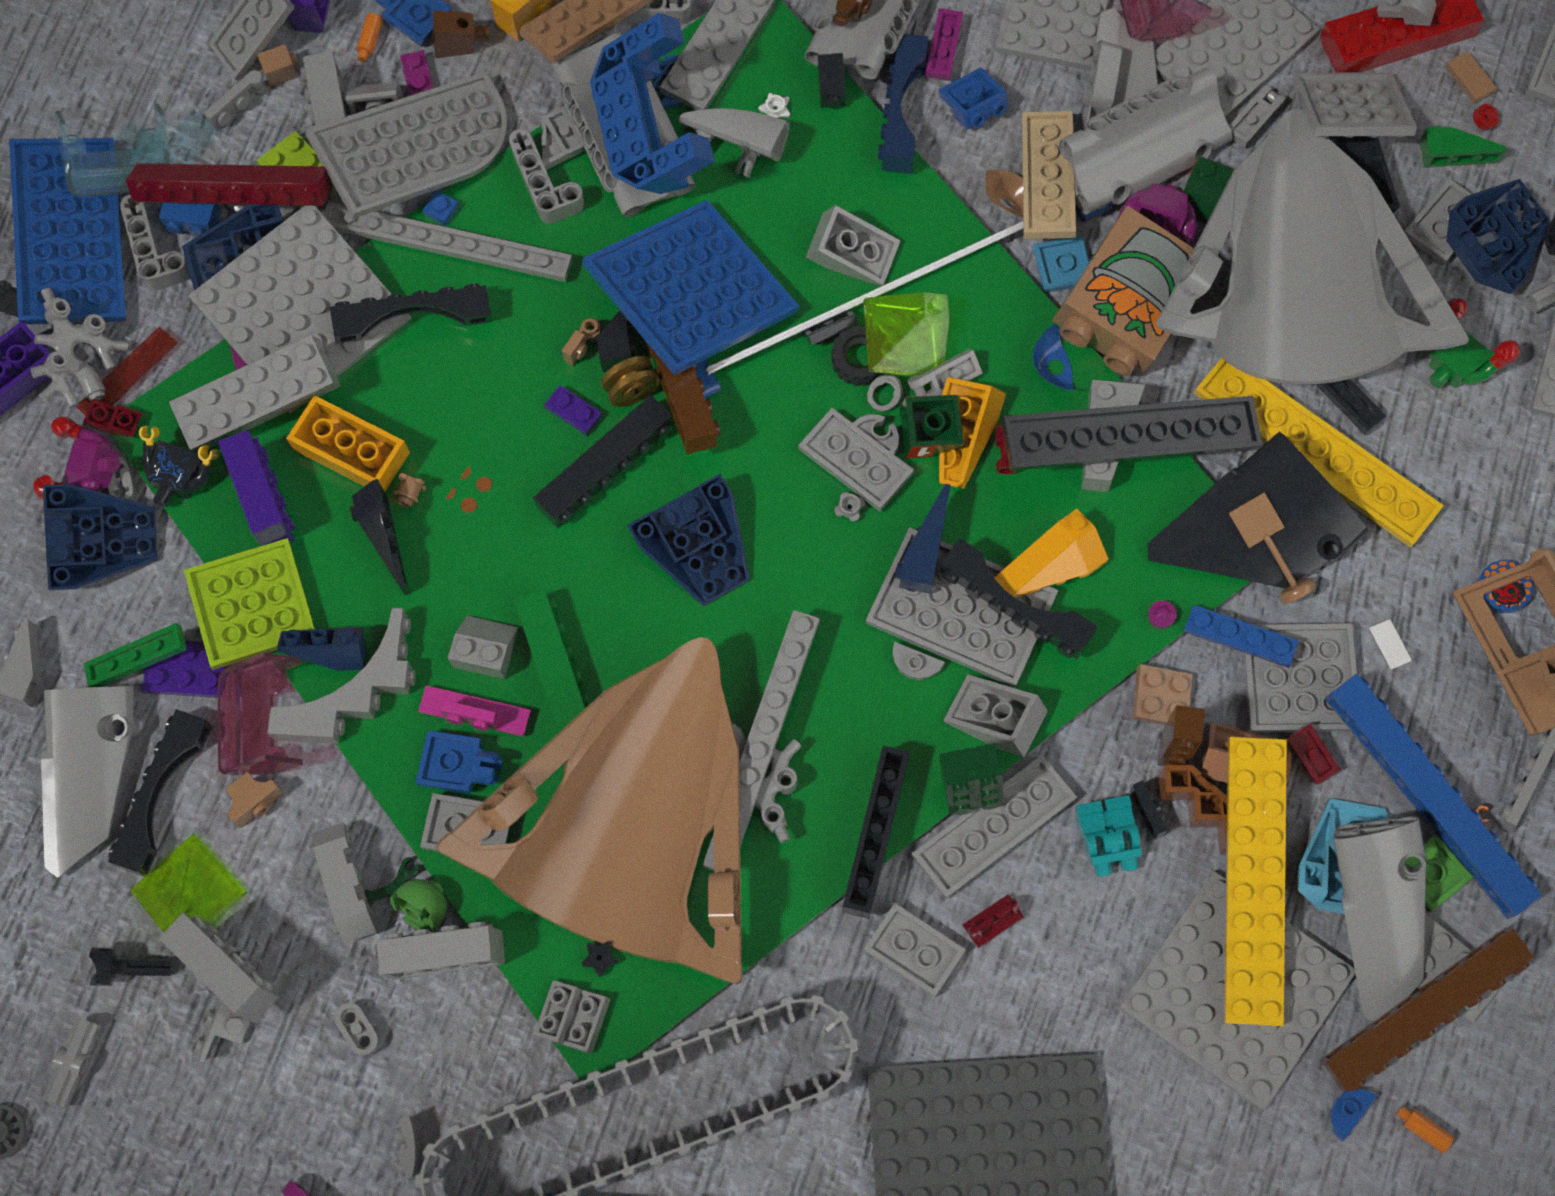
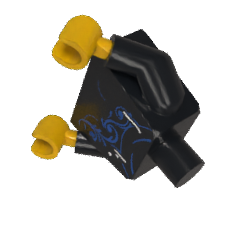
M147 425L140 428L139 436L142 440L146 441L143 443L145 476L149 483L155 489H158L153 498L155 503L168 507L173 495L187 499L191 494H194L209 483L213 468L211 460H216L219 457L218 450H211L210 455H208L209 445L200 447L198 453L161 440H158L156 443L154 439L160 434L157 427L151 429V436L147 433Z

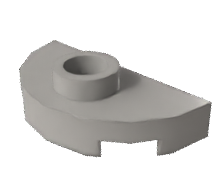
M894 642L892 652L894 663L899 672L909 679L921 681L930 678L933 675H937L945 665L944 661Z

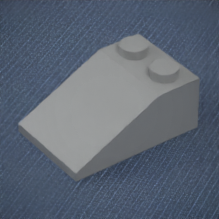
M835 205L823 212L806 258L829 270L883 286L900 240Z
M967 675L944 722L987 744L995 743L996 748L1001 751L1024 758L1048 710L1038 695Z

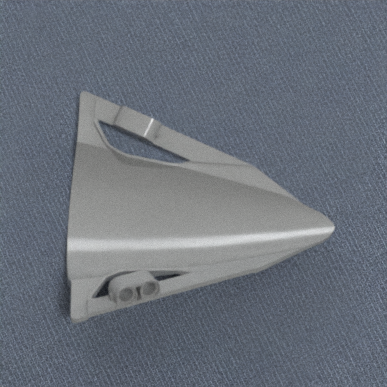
M1298 108L1291 109L1285 113L1271 134L1232 172L1180 278L1156 321L1159 329L1171 334L1212 342L1215 350L1226 362L1246 374L1286 384H1324L1343 381L1375 371L1394 361L1405 352L1447 349L1464 345L1469 341L1466 332L1372 178L1329 138L1313 136L1304 111ZM1228 237L1232 247V257L1226 297L1217 307L1191 314L1190 310L1195 300L1208 291L1223 261L1218 257V254ZM1380 241L1429 320V326L1397 315L1389 305L1385 297L1376 259V251Z

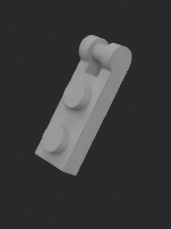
M256 70L249 72L204 112L209 125L215 131L227 125L231 118L240 110L245 109L256 96H263L267 93V86L263 81L261 73Z
M1268 84L1257 93L1229 125L1232 131V140L1244 148L1273 115L1282 108L1287 100V97L1284 95H1278L1273 92V88Z
M968 349L927 372L910 378L908 384L910 389H914L916 396H938L943 393L947 377L969 381L982 374V370L974 350ZM930 383L932 389L925 391L923 385Z

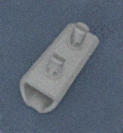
M715 108L695 110L683 113L679 119L680 123L696 130L697 135L708 137L709 141L717 138L740 147L743 152L734 172L741 174L744 170L743 175L750 178V173L757 156L760 157L761 155L776 162L780 160L790 123H787L785 120L738 109Z

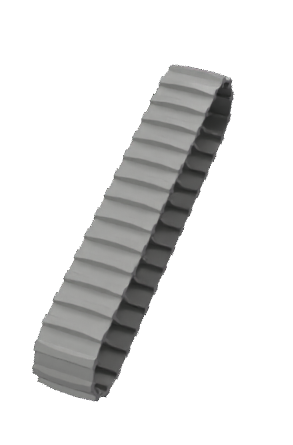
M813 994L811 999L794 1000L790 995L780 998L779 1005L768 1010L764 1006L756 1007L753 1009V1015L742 1020H738L735 1016L726 1019V1026L713 1031L708 1027L699 1029L698 1037L685 1042L680 1037L671 1040V1047L659 1052H655L653 1048L647 1049L643 1052V1058L628 1063L624 1058L616 1061L615 1069L605 1073H601L598 1069L590 1071L587 1080L576 1084L571 1080L564 1081L560 1084V1090L550 1094H546L542 1090L533 1093L532 1101L522 1105L515 1101L507 1103L504 1106V1112L492 1115L489 1112L481 1113L475 1117V1123L467 1126L462 1123L450 1125L445 1136L440 1138L435 1144L428 1143L422 1153L425 1155L421 1173L416 1175V1187L421 1188L422 1196H435L433 1183L446 1182L445 1177L433 1178L437 1159L439 1158L450 1164L452 1159L446 1156L447 1154L443 1152V1149L453 1140H457L461 1151L467 1150L465 1134L483 1128L489 1140L495 1139L493 1123L511 1117L516 1128L521 1129L523 1127L520 1113L537 1106L541 1108L544 1118L547 1119L550 1117L547 1102L567 1095L572 1107H578L574 1092L595 1084L600 1097H603L605 1094L601 1081L623 1074L627 1086H632L628 1071L651 1063L655 1076H658L660 1074L655 1061L677 1052L684 1066L687 1063L682 1050L705 1042L709 1054L712 1055L714 1051L710 1039L728 1032H732L738 1045L741 1043L737 1029L758 1021L763 1033L766 1034L768 1029L765 1018L785 1011L792 1024L795 1023L792 1008L807 1007L811 1008L808 1022L813 1023L817 1010L825 1013L834 1021L824 1030L826 1034L836 1026L840 1028L845 1044L832 1046V1051L846 1052L845 1065L843 1070L837 1069L831 1064L827 1066L826 1069L832 1072L838 1079L826 1090L823 1091L817 1077H813L812 1082L816 1094L795 1101L790 1088H785L788 1105L768 1112L763 1099L760 1098L758 1103L762 1115L740 1123L734 1108L730 1111L735 1126L712 1134L708 1120H703L708 1136L685 1145L680 1130L675 1131L680 1147L658 1155L653 1141H650L648 1144L653 1158L632 1166L628 1161L626 1153L621 1152L624 1169L603 1176L598 1162L593 1163L596 1180L576 1187V1184L573 1183L570 1173L565 1174L568 1191L556 1196H582V1190L593 1185L596 1189L602 1190L609 1187L611 1178L622 1174L626 1179L636 1177L637 1168L649 1163L655 1169L664 1166L665 1157L677 1152L682 1158L691 1155V1147L705 1141L710 1147L718 1144V1136L733 1131L737 1137L746 1133V1125L760 1120L764 1126L771 1124L774 1121V1114L787 1110L791 1115L801 1112L802 1103L814 1100L818 1105L827 1102L830 1090L838 1084L847 1085L852 1079L853 1074L849 1068L853 1055L859 1052V1041L852 1038L847 1025L849 1016L844 1010L837 1012L831 1006L825 1004L823 996ZM537 1185L539 1196H548L543 1185Z

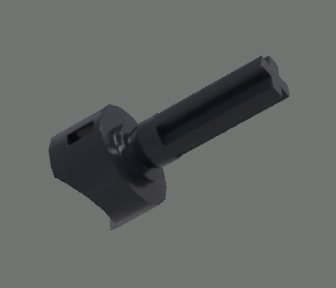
M92 947L89 957L96 968V973L92 976L89 986H112L116 975L171 976V959H117L115 948Z

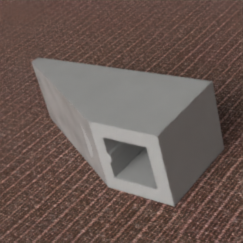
M24 617L22 623L15 630V640L12 647L6 652L4 657L5 664L0 673V698L32 708L42 685L37 626Z

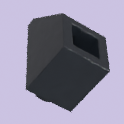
M621 311L617 312L597 337L602 372H607L613 366L626 359L637 357L635 342L629 341V335L633 334L632 324Z

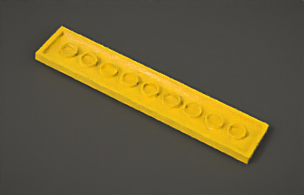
M1223 358L1218 361L1195 389L1194 394L1202 400L1253 396L1260 434L1264 444L1279 431L1283 433L1345 502L1410 548L1444 506L1273 384L1236 369Z
M1228 738L1224 1023L1284 1026L1287 740Z

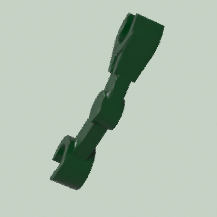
M406 857L391 883L373 891L365 889V895L369 896L368 902L370 907H372L374 901L392 896L402 884L420 872L421 865L418 863L412 871H408L406 868L412 861V858Z

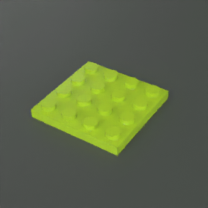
M288 538L184 570L212 670L276 651L281 631L315 629Z

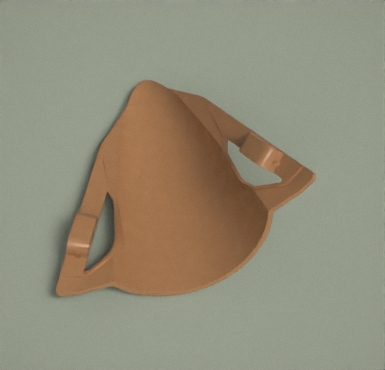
M700 637L680 646L667 657L604 690L601 695L456 828L439 840L436 844V849L450 859L489 878L503 893L523 907L573 933L600 944L610 941L611 948L657 961L679 963L727 982L741 983L743 977L741 959L740 753L721 686L719 660L713 643L708 638ZM565 762L563 779L529 834L516 843L480 844V840L492 829L496 831L504 830L522 816L538 799V795L534 790ZM714 829V873H711L708 879V915L710 925L715 929V946L710 948L689 922L687 896L702 842Z

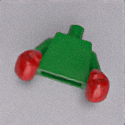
M1453 298L1447 302L1458 320L1466 314L1468 305L1465 300ZM1466 332L1469 338L1466 344L1428 351L1429 356L1432 358L1428 365L1435 371L1429 377V381L1436 388H1441L1446 382L1455 388L1460 387L1462 384L1469 386L1485 382L1498 369H1502L1504 366L1517 360L1520 355V345L1514 340H1507L1500 343L1493 353Z

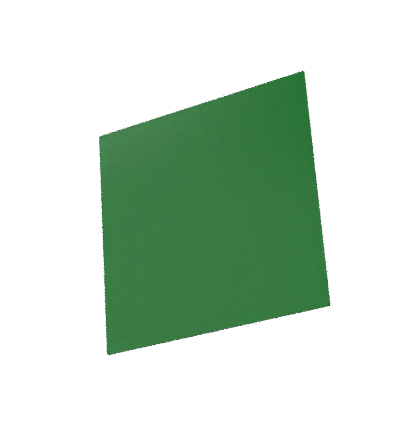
M775 0L773 7L707 108L738 109L768 115L759 111V106L765 104L769 93L783 98L789 97L786 108L790 116L778 117L790 123L786 144L778 162L761 155L760 157L757 156L750 173V178L743 175L744 170L741 174L734 172L743 150L720 139H711L710 145L715 162L691 175L695 187L690 192L658 200L647 205L640 213L625 218L614 198V192L605 191L587 152L584 151L546 170L553 188L569 182L578 184L582 189L585 203L584 209L580 213L549 224L539 218L509 146L500 152L494 161L482 172L466 180L454 183L441 192L456 200L459 205L446 226L424 215L423 209L428 202L404 217L572 255L573 261L566 282L374 239L354 251L392 295L411 296L414 292L422 290L433 293L439 292L438 290L444 287H453L455 290L462 289L468 284L477 283L480 286L486 285L491 312L489 323L467 326L438 314L409 313L411 319L337 377L341 387L319 397L404 440L410 452L385 491L389 499L410 594H403L358 521L354 522L350 512V506H354L352 496L364 486L294 451L286 439L310 401L301 405L291 414L288 412L283 413L249 429L253 438H259L269 455V466L276 474L279 482L277 484L278 490L282 492L287 504L285 509L287 514L291 516L296 528L292 531L295 540L291 541L290 545L315 629L362 627L367 648L366 666L383 640L388 628L392 608H403L411 620L410 633L405 636V643L408 645L407 659L403 660L408 661L412 670H415L416 673L415 685L410 686V695L377 693L380 695L379 711H375L374 719L342 717L345 721V730L343 736L339 737V744H336L430 875L442 887L444 894L469 927V923L486 922V924H493V928L502 930L505 964L497 965V967L537 1022L541 1016L553 980L611 999L592 1054L553 1042L580 1081L587 1080L590 1071L598 1069L601 1073H605L616 1068V1061L624 1058L627 1062L631 1061L731 982L715 978L679 963L652 960L611 948L610 954L618 960V964L606 968L603 976L599 977L594 968L582 967L581 964L588 956L587 943L597 946L602 944L573 933L535 914L503 893L489 878L450 859L444 854L421 849L420 845L432 793L484 802L558 734L514 599L545 589L548 597H554L558 611L553 612L555 620L562 621L566 635L562 636L564 646L570 644L575 659L570 661L572 670L578 669L583 682L582 685L578 686L581 695L587 694L590 704L604 690L667 657L685 643L700 637L708 638L717 651L721 686L731 722L741 728L746 739H748L793 610L820 619L775 747L777 750L782 751L793 739L801 745V748L789 761V768L793 769L797 775L796 790L788 795L779 792L775 795V803L784 810V817L788 824L785 828L791 839L785 843H780L776 833H771L763 825L762 813L757 807H754L740 846L741 959L743 974L846 894L882 746L910 752L883 863L885 865L949 815L942 784L939 754L988 745L944 722L966 676L971 675L1011 687L866 624L868 614L909 527L917 531L920 529L944 487V484L939 483V454L932 457L906 458L900 407L905 397L916 396L914 389H910L908 380L927 372L968 349L974 350L982 374L969 381L993 386L1006 393L996 425H1001V418L1003 416L1088 409V397L1092 380L1124 383L1114 371L1106 366L1103 358L1089 344L1086 347L1075 346L1066 341L1061 334L1060 341L1071 364L1073 388L1076 391L1059 388L1038 376L1033 362V350L1041 335L1050 326L1056 324L1052 319L1059 309L1001 244L996 241L849 309L856 315L858 325H862V327L869 326L871 329L879 331L880 335L886 339V344L889 347V361L884 375L896 376L903 387L902 399L892 410L880 412L871 407L867 400V392L871 383L867 386L847 384L842 378L840 379L837 376V372H834L832 346H834V340L836 337L838 338L839 334L829 337L825 343L811 345L804 338L801 331L713 372L721 387V391L705 399L709 398L713 411L711 414L712 420H717L720 427L721 435L717 436V447L686 455L673 419L674 426L670 434L663 439L660 437L646 455H640L634 460L633 466L628 471L618 474L609 488L601 489L588 506H582L576 511L574 518L569 523L562 524L557 528L536 507L533 499L536 494L645 400L643 399L625 407H615L610 403L608 399L609 393L605 392L601 385V379L606 372H602L597 338L586 341L587 352L581 360L578 359L574 366L564 361L562 349L576 330L580 331L583 321L587 319L597 320L601 325L602 332L617 312L620 311L582 265L584 257L708 200L799 305L797 313L707 358L706 361L711 366L881 287L829 270L806 258L823 212L835 205L900 240L884 285L992 236L916 150L912 174L882 171V160H878L879 145H884L885 140L880 139L882 124H887V119H883V113L845 70L846 105L834 109L821 108L818 66L811 64L805 58V53L814 36L782 0ZM708 12L682 29L685 43L660 57L658 62L664 61V57L679 55L680 57ZM657 76L656 78L652 79L651 82L654 83V82L656 81V79L658 78V76ZM665 78L661 80L658 86H661ZM656 91L660 101H662L665 96ZM686 105L664 109L678 138L688 132L697 134L696 130L679 122L680 116L683 113L695 111L694 109ZM542 125L531 131L530 135L542 160L543 130ZM521 145V149L523 152L526 150V148L524 147V145ZM530 164V165H528L527 167L530 168V167H533V166H535V165H534V164ZM538 185L535 188H542L544 185ZM570 197L567 200H574L577 197ZM546 206L544 209H551L553 206ZM632 325L633 334L629 335V341L635 342L637 357H648L653 365L652 371H656L645 339ZM225 339L125 406L143 414L133 438L110 433L154 495L158 489H155L145 476L143 443L146 441L140 438L139 430L147 425V433L151 436V429L157 427L160 434L154 439V442L157 443L158 440L190 450L169 402L236 371L230 345ZM859 344L850 348L847 358L852 365L865 367L871 363L873 353L868 346ZM1053 360L1048 364V371L1053 375H1059L1064 371V365L1061 361ZM660 383L658 388L650 395L672 415ZM888 383L879 385L873 392L875 403L880 406L888 405L894 397V387ZM930 383L923 385L925 391L932 389ZM559 385L602 413V418L587 436L545 409L544 404ZM831 408L852 423L858 418L869 414L884 416L885 422L882 426L876 427L874 433L878 436H884L888 433L889 426L894 424L899 435L898 450L895 456L914 470V474L881 512L865 501V506L859 512L860 518L855 522L850 521L845 516L838 517L835 514V507L839 506L840 495L844 492L854 494L858 498L860 496L798 449V445ZM994 428L965 488L961 489L950 486L941 541L954 546L960 538L981 551L984 559L1006 568L1057 522L1075 509H1078L1096 527L1108 557V562L1089 576L1083 578L1075 577L1066 580L1064 584L1049 585L1058 590L1050 611H1075L1098 627L1095 635L1078 660L1073 657L1067 658L1058 652V647L1050 642L1044 643L1038 639L1036 640L1015 689L1038 695L1048 712L1026 755L1135 672L1137 666L1140 664L1144 665L1183 635L1193 605L1214 611L1251 582L1148 561L1147 543L1215 484L1190 455L1119 461L1108 492L1082 490L1083 465L1017 470L1016 473L1010 475L998 474L996 472V462L1001 459L1000 448H995ZM219 444L208 449V455H210L211 450L216 449L219 452V457L216 460H211L213 468L209 483L194 494H191L187 499L173 495L168 507H164L204 563L260 547V544L254 538L249 528ZM469 466L471 470L470 475L467 478L461 479V476ZM400 473L424 481L426 490L425 492L420 491L417 498L418 505H411L410 508H406L396 503L393 493L400 486L401 479L398 478ZM721 473L734 496L750 580L702 606L639 548L627 525ZM481 477L489 478L492 482L491 489L486 492L479 491L476 487L478 479ZM455 488L454 497L446 499L451 490ZM473 498L476 501L477 507L473 512L467 513L462 510L461 503L464 499ZM1157 601H1167L1176 610L1175 621L1169 628L1157 629L1148 620L1149 609ZM467 616L519 627L505 679L452 667L448 660L454 635ZM894 642L944 661L945 665L937 675H933L930 678L921 681L909 679L899 672L892 656ZM277 650L269 652L305 703L315 701L335 692L361 671H336L278 652ZM426 686L531 710L524 737L492 729L482 731L472 727L470 724L462 723V725H457L446 721L444 718L419 713V707ZM427 731L480 738L483 741V751L496 752L502 757V770H495V774L500 775L498 782L495 785L475 784L471 794L421 787L415 784ZM997 749L1002 774L1023 758ZM565 762L534 790L538 795V799L511 825L508 844L516 843L534 828L563 779ZM771 763L769 764L765 777H767L771 771ZM788 780L782 782L783 785H789L791 783ZM772 816L769 820L774 822L778 820V817ZM714 829L702 842L687 896L689 922L710 948L715 946V929L711 927L708 915L709 875L714 873V871L704 868L703 862L710 846ZM598 955L597 960H601L602 956ZM595 1084L586 1087V1089L593 1090L594 1088H596Z

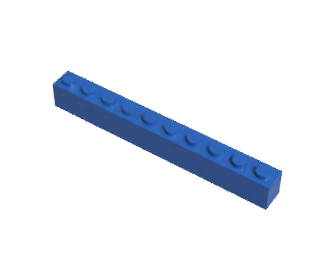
M1356 673L1329 694L1325 700L1440 839L1474 876V880L1503 915L1509 919L1520 914L1542 896L1537 890V883L1530 876H1526L1522 872L1517 859L1512 854L1506 853L1501 847L1498 836L1486 829L1481 823V816L1474 809L1469 808L1463 801L1464 798L1461 792L1456 787H1451L1445 780V774L1442 769L1430 762L1426 757L1425 749L1410 738L1406 726L1402 722L1395 720L1390 714L1389 706L1382 699H1378L1371 691L1370 683L1365 678H1360Z

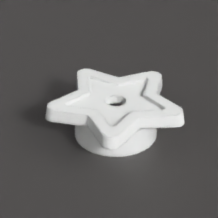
M769 93L765 104L759 106V111L776 118L789 117L790 113L786 108L789 97L783 98Z

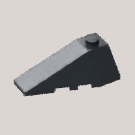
M375 479L352 496L354 506H350L351 516L354 522L358 521L403 594L408 595L410 593L389 499L379 480Z

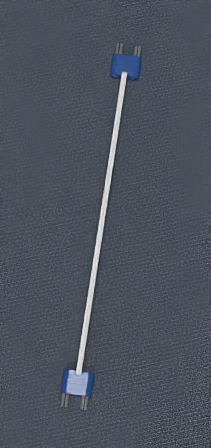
M1075 197V211L1083 222L1111 210L1112 205H1114L1111 202L1089 214H1084L1078 208ZM1024 222L1015 224L709 366L706 359L696 364L697 371L695 373L697 378H702L705 388L704 398L721 391V387L713 372L1024 229Z

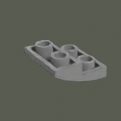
M553 980L534 1035L592 1054L611 999Z

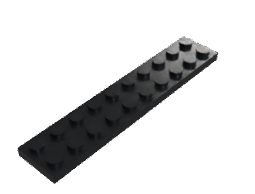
M1253 396L1009 415L1001 418L1010 471L1254 450L1263 446Z

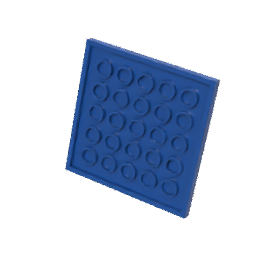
M708 200L583 258L582 265L674 375L797 313L799 309L796 301Z

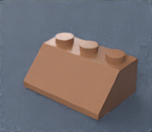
M1211 721L1201 759L1200 775L1213 782L1221 781L1227 783L1229 737L1275 738L1257 733H1249V731ZM1288 742L1286 761V784L1291 772L1292 748L1290 747Z

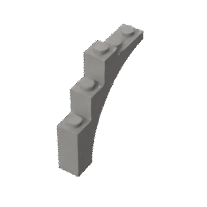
M392 608L388 628L378 650L369 663L351 681L335 692L312 702L295 706L271 707L267 734L275 741L339 744V737L343 736L345 730V721L342 717L374 719L375 711H379L380 695L377 693L410 695V686L415 685L416 673L415 670H412L408 661H403L407 659L408 645L405 643V636L410 633L411 620L403 608Z

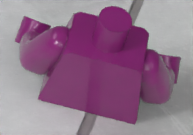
M1152 184L1149 189H1142L1125 202L1119 216L1128 205L1175 237L1179 238L1180 236V240L1193 247L1197 229L1196 214L1193 206L1187 202L1188 195L1178 191L1176 186Z

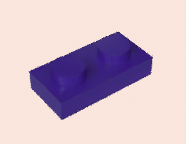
M561 385L544 404L546 410L585 436L591 432L602 418L600 411Z

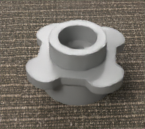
M844 492L840 495L839 506L835 507V514L838 517L845 516L850 521L855 522L860 518L859 512L865 506V501L861 497L858 498L854 494Z

